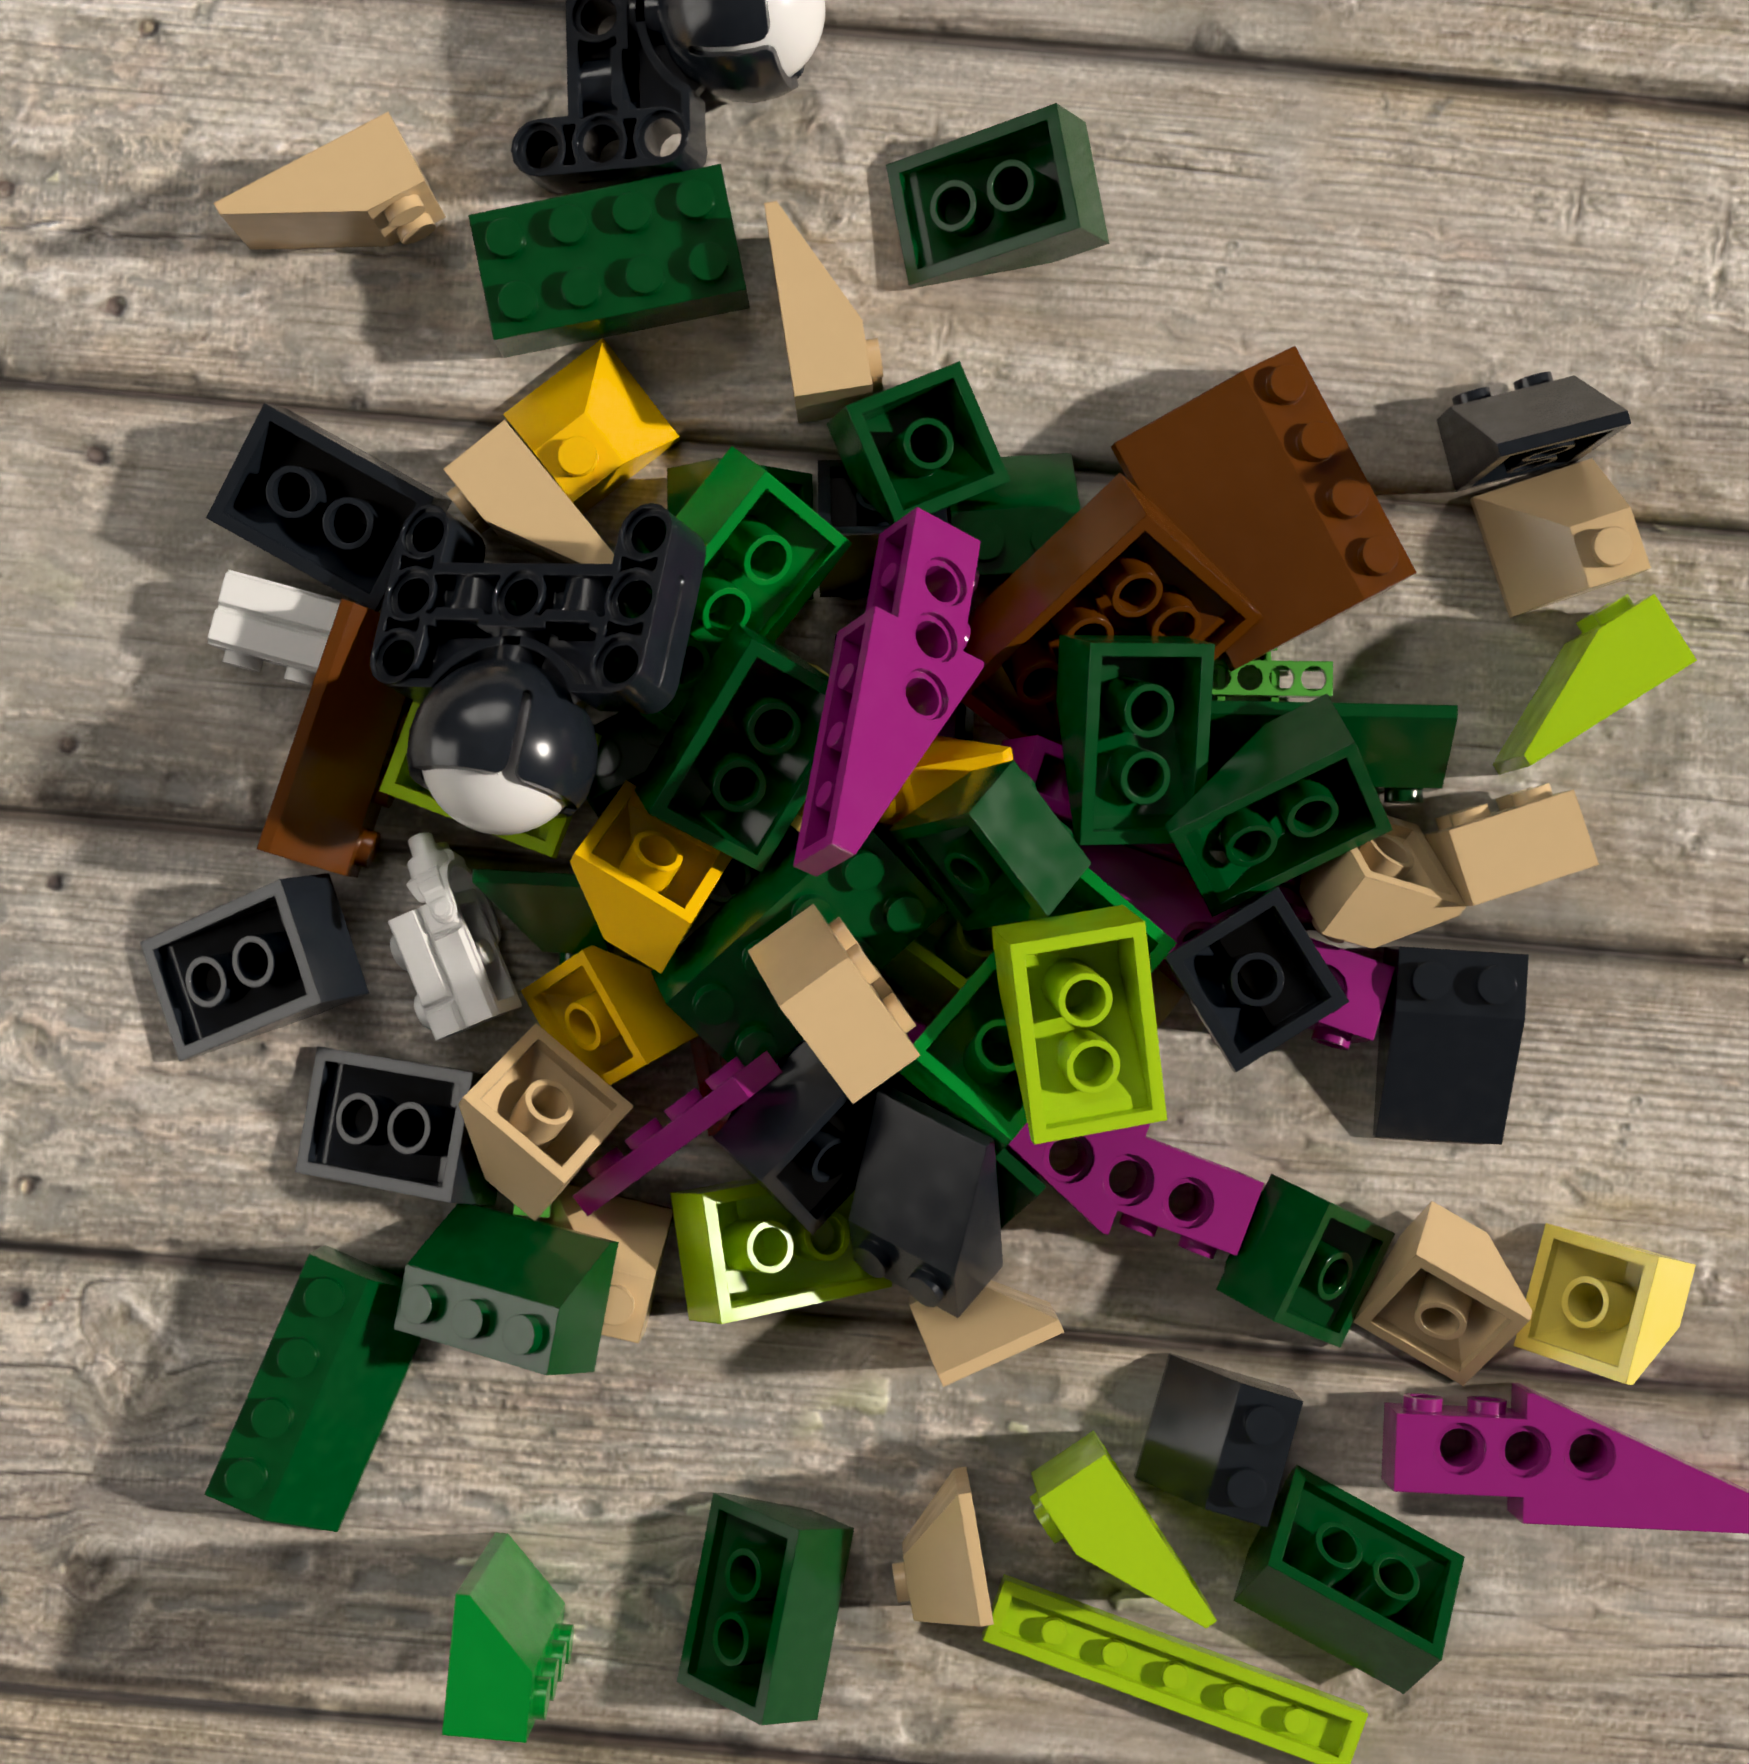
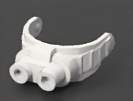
M424 832L412 836L408 840L412 858L407 864L411 879L406 885L418 902L426 903L435 921L446 924L451 922L457 914V905L453 893L475 888L498 944L501 939V929L489 898L472 882L473 873L466 866L464 858L450 850L448 843H435L432 833Z

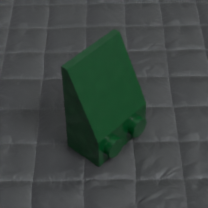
M1057 103L886 165L905 270L910 287L918 288L1053 263L1110 244L1086 122Z
M1060 635L1056 702L1075 842L1078 845L1174 844L1165 824L1207 783L1215 643L1184 636Z
M1328 694L1266 723L1165 824L1212 917L1393 830L1357 745Z

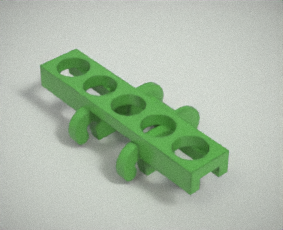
M1270 651L1261 656V660H1253L1230 672L1223 657L1222 660L1216 659L1214 661L1212 696H1216L1214 700L1225 701L1226 696H1270L1268 700L1270 702H1279V698H1319L1325 694H1328L1330 698L1333 697V661L1271 660ZM1245 666H1252L1261 674V683L1254 690H1246L1238 683V672ZM1280 671H1290L1292 673L1293 682L1290 688H1280ZM1226 672L1229 673V683H1228L1227 686H1226ZM1322 672L1325 677L1323 687L1321 689H1306L1301 681L1302 673Z

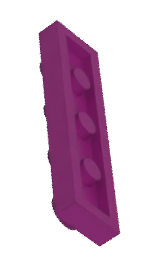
M767 1051L747 1066H744L736 1056L705 1080L712 1092L703 1097L695 1087L664 1110L671 1120L665 1127L655 1117L624 1140L632 1150L626 1156L616 1146L588 1167L586 1171L593 1180L576 1192L573 1198L585 1214L589 1216L748 1100L781 1074L782 1070Z

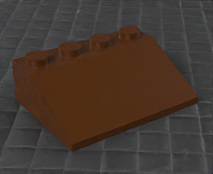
M1296 346L1241 371L1118 440L1111 446L1128 481L1157 505L1262 614L1263 617L1221 654L1230 672L1383 594L1417 573Z
M1119 473L969 615L968 624L970 625L971 632L968 643L963 651L983 661L984 668L960 702L1009 739L1039 735L1062 745L1056 702L1060 635L1184 636L1215 643V661L1263 616L1247 597L1157 505Z

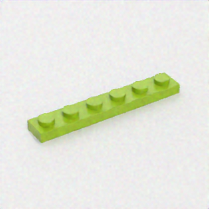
M1003 1574L991 1607L994 1625L985 1626L982 1632L983 1641L1316 1764H1351L1368 1717V1712L1364 1706Z

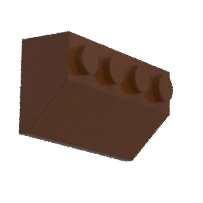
M341 598L257 846L258 850L355 878H358L361 867L368 869L372 865L381 838L379 832L373 831L381 807L390 808L395 797L379 790L413 702L379 682L372 675L370 655L380 618L379 612Z

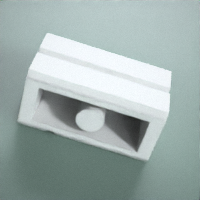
M228 569V572L225 573L218 598L219 605L214 612L207 637L208 644L225 651L222 661L224 663L259 673L263 661L287 668L284 679L312 687L341 600Z
M475 888L453 893L457 905V914L449 923L442 924L435 921L426 904L388 921L393 934L390 939L392 956L402 969L408 971L417 993L414 998L416 1015L425 1028L432 1030L436 1041L466 1031L522 1007Z

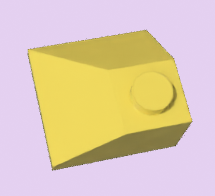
M1546 1223L1526 1296V1301L1532 1309L1531 1319L1516 1334L1514 1346L1624 1384L1633 1385L1680 1327L1696 1265L1634 1246Z

